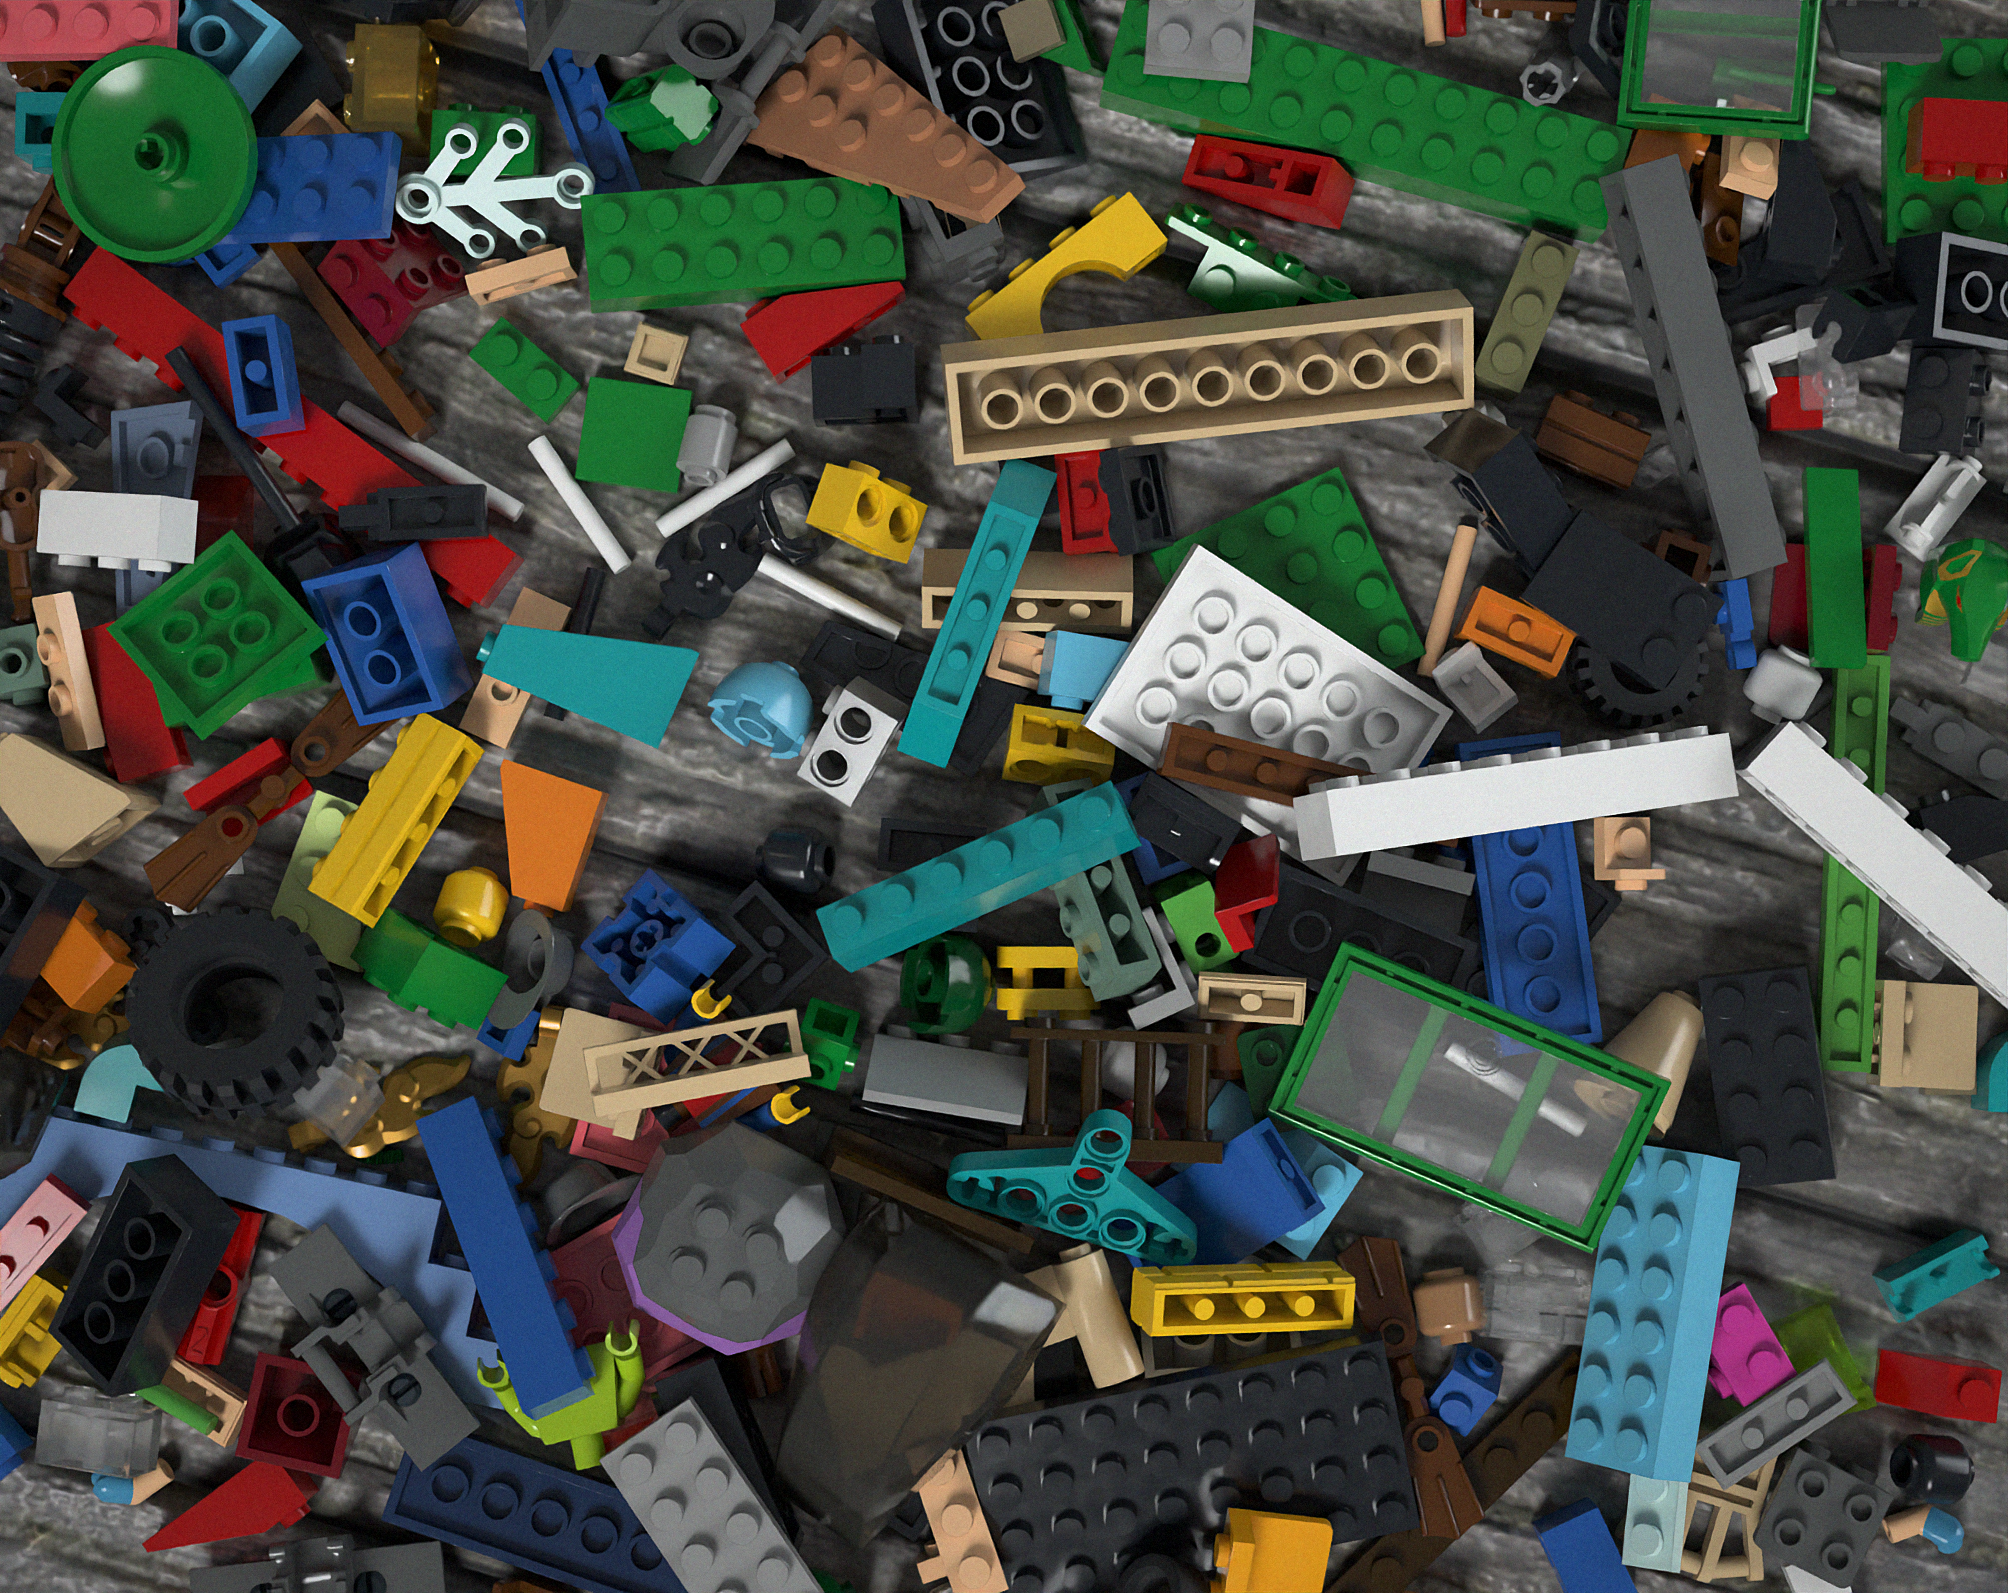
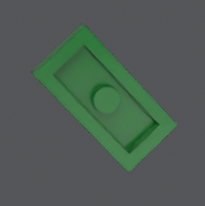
M502 316L468 354L471 359L547 425L555 419L582 388L579 382Z

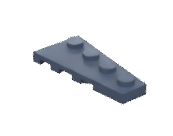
M190 400L111 411L113 493L163 495L190 500L204 413L195 401ZM131 560L130 570L115 569L117 618L123 616L179 571L180 563L171 564V573L138 570L139 561Z

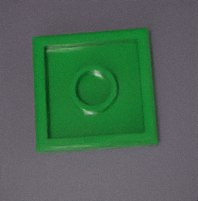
M590 376L575 479L583 482L679 495L682 471L677 468L676 462L687 419L691 416L693 391Z

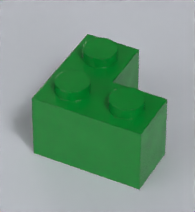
M390 906L386 907L373 929L367 926L350 955L351 959L366 970L362 978L370 984L389 992L387 995L389 1000L411 1012H415L418 1005L429 1009L426 1014L430 1018L451 1029H454L459 1022L478 1031L509 977L483 956L444 939L422 921Z

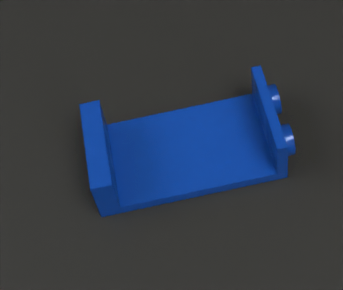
M1269 1117L1224 1144V1161L1222 1164L1194 1163L1154 1189L1196 1224L1198 1230L1196 1255L1191 1262L1182 1266L1236 1264L1287 1232H1292L1326 1209ZM1116 1219L1109 1223L1112 1227L1123 1231L1136 1227L1132 1221L1126 1219ZM1147 1222L1146 1235H1150V1229L1154 1228V1223ZM1123 1253L1134 1268L1156 1266L1161 1270L1163 1266H1167Z

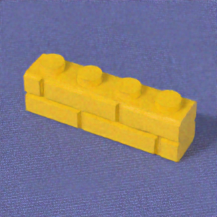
M427 713L418 714L413 722L407 723L400 730L397 737V748L387 764L379 767L372 774L368 785L369 792L359 808L351 811L344 818L340 828V838L331 852L322 856L315 864L312 871V882L307 890L373 929L485 750L462 732L442 723Z
M1333 1261L1263 1263L1260 1267L1257 1264L1163 1266L1161 1270L1156 1266L1135 1267L1132 1278L1130 1313L1131 1319L1138 1326H1142V1329L1149 1336L1351 1329L1353 1325L1356 1283L1355 1278L1351 1274L1342 1270Z

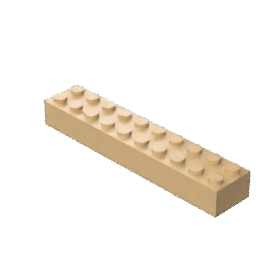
M1459 289L940 345L948 440L954 465L1474 408L1473 306Z

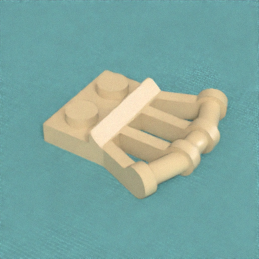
M1699 1427L1697 1442L1713 1431ZM1695 1450L1691 1482L1688 1484L1680 1570L1693 1573L1695 1580L1709 1583L1712 1579L1746 1576L1747 1581L1763 1580L1762 1549L1755 1545L1753 1533L1759 1523L1778 1456L1723 1491ZM1697 1500L1714 1505L1702 1549L1698 1553L1683 1549ZM1732 1512L1741 1513L1743 1554L1719 1557ZM1626 1515L1620 1521L1615 1531V1536L1623 1542Z

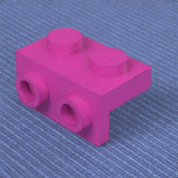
M1737 1281L1720 1291L1709 1360L1712 1369L1708 1370L1707 1377L1722 1399L1730 1397L1731 1400L1745 1407L1796 1377L1798 1373L1746 1285L1741 1281Z

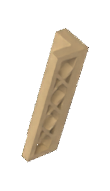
M795 1008L583 1048L596 1118L811 1076L808 1055L802 1048ZM786 1022L791 1052L768 1056L752 1045L764 1026ZM753 1028L746 1040L735 1033V1031ZM727 1034L742 1045L729 1064L715 1066L699 1055L710 1038L715 1035ZM701 1038L693 1050L682 1043L683 1041ZM673 1044L689 1055L677 1074L662 1076L646 1065L657 1048L662 1045ZM647 1049L640 1060L628 1053ZM748 1049L760 1057L741 1061ZM620 1054L636 1065L624 1084L601 1088L596 1058ZM695 1060L707 1067L688 1071ZM642 1070L653 1077L652 1079L634 1082Z

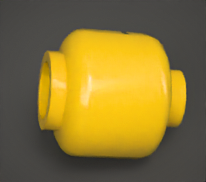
M478 866L470 867L469 870H458L446 877L433 911V918L436 925L440 928L441 935L446 940L462 947L479 946V943H485L495 938L510 897L506 888L498 881V876L491 870Z

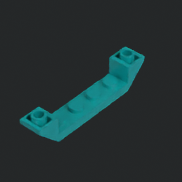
M1020 459L1006 460L913 700L897 751L946 769L1031 541L1055 483L1057 473Z

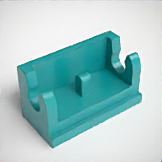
M1963 1228L1873 1274L1872 1277L1893 1318L1897 1323H1900L1902 1321H1910L1916 1317V1314L1984 1279L1990 1280L1998 1276L2000 1270L1996 1265H1992L1983 1253L1984 1250L1989 1248L1984 1236Z

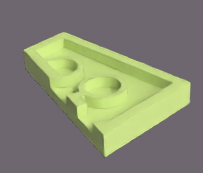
M317 790L271 914L275 920L278 916L284 915L296 922L301 932H308L317 942L327 961L356 972H363V967L351 959L350 955L363 935V925L365 924L307 890L312 882V871L315 864L322 856L331 852L341 836L340 828L344 818L351 811L357 810L360 805Z

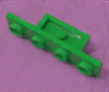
M1176 202L1164 220V223L1209 247L1186 292L1227 314L1296 306L1301 296L1315 304L1358 299L1350 294V287L1343 281L1329 275H1324L1322 278L1305 270V264L1296 256L1284 251H1278L1275 254L1258 245L1259 239L1251 232L1240 227H1232L1230 230L1213 221V214L1198 204L1187 202L1183 205Z

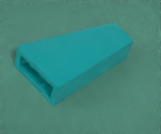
M502 624L498 633L491 630L487 631L476 659L485 662L481 672L658 749L700 653L689 648Z

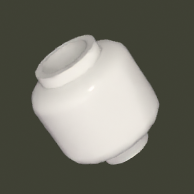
M1781 644L1778 650H1764L1757 659V666L1753 667L1743 686L1744 694L1754 702L1750 711L1773 724L1780 723L1782 717L1791 720L1801 719L1822 683V676L1815 670L1816 667H1809V656L1785 644Z
M1120 1026L1119 1028L1116 1029V1030L1139 1031V1030H1135V1029H1134L1133 1027H1131V1026ZM1103 1041L1102 1088L1124 1101L1133 1100L1135 1042ZM1156 1043L1155 1096L1163 1089L1169 1077V1069L1165 1067L1167 1054L1161 1043Z

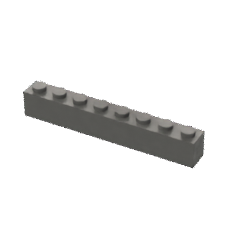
M1678 153L1598 178L1693 527L1698 537L1697 541L1698 543L1713 547L1707 563L1712 565L1708 581L1735 580L1786 563L1788 559L1785 551V531L1776 518L1771 499L1773 494L1772 483L1767 473L1763 470L1757 448L1759 445L1758 431L1749 418L1744 400L1745 383L1741 374L1736 370L1730 348L1732 342L1731 331L1721 315L1716 296L1718 292L1717 280L1712 270L1708 267L1703 248V228L1694 215L1689 197V176L1681 166Z

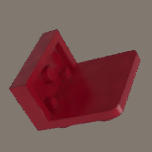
M398 213L393 215L390 238L338 240L317 268L319 273L382 348L396 344L422 310L469 294L465 275L468 274L465 272L463 265L448 252L433 234L429 224L409 222Z
M1786 543L1785 551L1788 562L1773 568L1767 638L1769 643L1775 647L1785 644L1794 649L1809 650L1805 549L1803 544ZM1875 544L1862 550L1868 655L1888 651V645L1894 642L1897 634L1898 617L1895 612H1892L1893 592H1897L1900 587L1903 571L1901 561L1896 560L1897 546Z

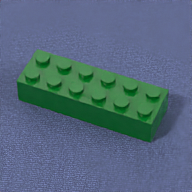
M842 177L580 195L591 314L761 301L766 298L774 300L785 295L899 281L903 285L906 278L898 195L893 194L888 187L873 183L870 187Z

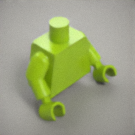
M631 1319L629 1334L621 1335L615 1331L614 1321H610L605 1341L585 1346L596 1370V1376L589 1379L595 1395L534 1421L522 1412L499 1349L496 1350L497 1361L500 1365L498 1367L489 1368L485 1366L481 1357L477 1358L478 1380L482 1385L492 1388L505 1410L532 1437L541 1438L545 1446L570 1440L577 1471L602 1465L599 1460L606 1454L601 1432L618 1428L625 1424V1417L635 1410L646 1378L640 1346L637 1344L640 1323L636 1319Z

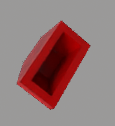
M1878 1348L1872 1400L1942 1417L1996 1424L2002 1370L1980 1360Z

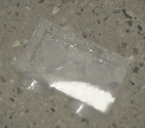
M1824 304L1801 305L1795 310L1801 408L1805 411L1822 410L1823 418L1839 417L1856 407L1859 395V379L1857 372L1854 371V362L1842 365L1831 357L1834 344L1841 337V328L1836 322H1831L1828 325L1827 332L1822 338L1813 339L1812 327Z

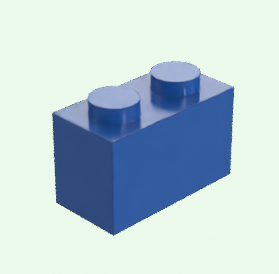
M275 314L221 322L237 428L254 438L306 429L290 326Z

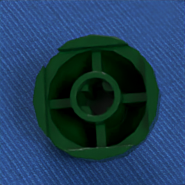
M949 930L921 942L918 949L908 948L900 975L901 1007L911 1008L914 1021L905 1020L909 1028L921 1034L944 1035L958 1033L972 1027L985 1012L988 1003L992 1001L996 991V980L983 949L970 938Z

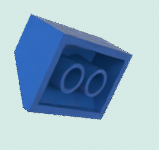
M418 541L371 552L301 581L316 622L329 639L325 644L359 727L444 709L474 686Z

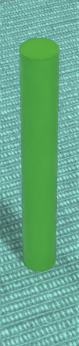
M162 1383L134 1392L206 1436L215 1429L218 1423V1416Z

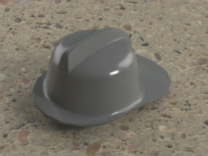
M684 0L664 23L662 41L665 50L677 65L685 68L695 78L708 80L724 78L736 71L743 58L768 31L774 20L775 1Z
M536 909L523 910L514 919L506 941L493 963L509 976L486 1015L492 1025L502 1030L513 1029L524 1022L535 1007L539 997L558 993L568 985L572 977L574 951L578 942L577 936L571 931L551 926L546 916Z
M590 1159L575 1160L564 1166L540 1191L543 1209L551 1225L545 1234L546 1244L550 1246L563 1245L589 1231L608 1213L630 1200L644 1173L619 1179L601 1162Z

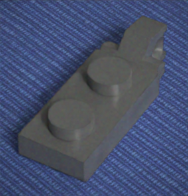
M1900 696L1889 698L1888 721L1904 730L1899 740L1907 745L1905 747L1906 750L1991 799L2002 800L2008 789L2007 743L1938 703L1921 699L1919 705L1916 706Z

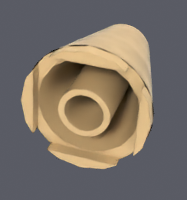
M1674 990L1672 994L1661 992L1602 1049L1605 1052L1669 1078L1672 1082L1646 1137L1649 1140L1660 1141L1671 1129L1704 1027L1703 1014L1699 1011L1701 1004L1691 995L1679 990ZM1583 1068L1578 1072L1573 1086L1574 1091L1579 1097L1606 1119L1613 1113L1627 1120L1639 1092Z

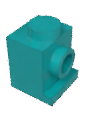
M16 92L14 154L27 164H32V170L37 173L49 175L53 173L51 144H48V138L53 133L57 114L68 92Z

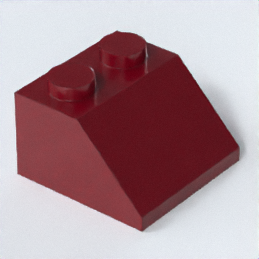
M274 1341L258 1352L235 1456L339 1479L342 1476L364 1416L351 1426H348L342 1419L346 1416V1413L302 1356L296 1358L291 1352L294 1346ZM329 1354L365 1401L370 1394V1388L365 1380L372 1375L369 1368L363 1361Z

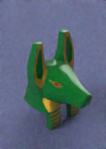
M1968 537L1931 549L1920 575L1919 594L1922 608L1916 613L1914 623L1928 627H1938L1948 621L1951 634V655L1960 661L1970 663L1981 661L1993 633L2001 629L2008 618V551L1997 542L1986 539Z

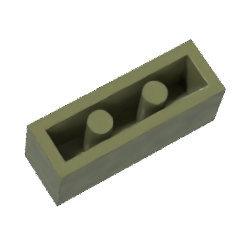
M1531 230L1523 240L1474 354V390L1507 404H1510L1521 393L1580 249L1534 230Z

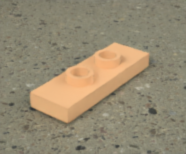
M523 587L506 624L563 632L573 609L529 588ZM483 673L458 728L508 750L534 695Z
M71 591L34 597L32 602L40 634L37 637V651L43 664L47 665L51 683L48 691V700L52 712L59 719L65 750L68 752L104 747V743H106L73 593L71 594Z

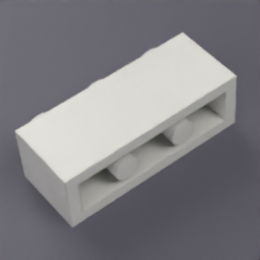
M41 490L37 552L59 555L58 565L91 567V558H98V567L130 570L131 560L139 561L138 570L171 573L172 563L194 564L198 501L163 495Z

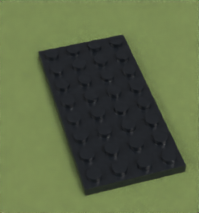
M1380 1330L961 1416L962 1430L983 1515L1009 1587L1008 1590L1002 1591L1003 1593H1100L1115 1590L1124 1571L1137 1558L1149 1553L1163 1554L1190 1563L1200 1572L1217 1569L1214 1566V1544L1217 1533L1223 1534L1228 1508L1327 1519L1331 1523L1333 1530L1331 1546L1421 1528Z

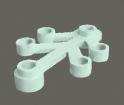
M509 118L501 124L496 143L465 182L443 184L459 160L471 157L479 143L478 133L473 126L467 123H456L449 129L446 135L445 146L425 172H409L399 178L394 207L398 214L409 222L425 224L433 221L463 243L465 250L472 257L486 258L493 253L497 242L495 230L485 223L471 225L449 207L469 205L514 238L518 248L526 253L534 247L546 244L548 238L547 227L538 219L522 218L501 201L554 197L565 208L579 209L581 208L580 195H593L595 178L591 170L584 164L568 162L561 165L555 174L496 179L514 154H519L527 148L531 137L530 128L525 121L519 118ZM508 129L520 131L523 141L520 143L510 142L505 137V131ZM456 134L466 135L471 141V146L467 148L458 147L453 141V136ZM569 175H577L582 178L584 185L578 189L571 188L567 185L565 178ZM421 189L427 193L429 200L425 203H419L412 198L411 191ZM527 229L535 230L539 233L541 240L535 243L528 242L523 237L522 232ZM475 234H482L487 237L490 244L486 247H478L472 242L471 237Z

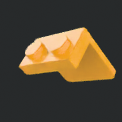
M1228 1508L1223 1534L1217 1533L1215 1539L1214 1566L1217 1567L1215 1581H1208L1209 1593H1322L1333 1536L1331 1523L1324 1518Z

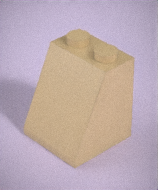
M7 732L0 734V807L45 867H82L162 806L153 795L134 785L119 783L118 777H113L108 771L71 751L66 752L65 748L47 738L17 733L8 735Z

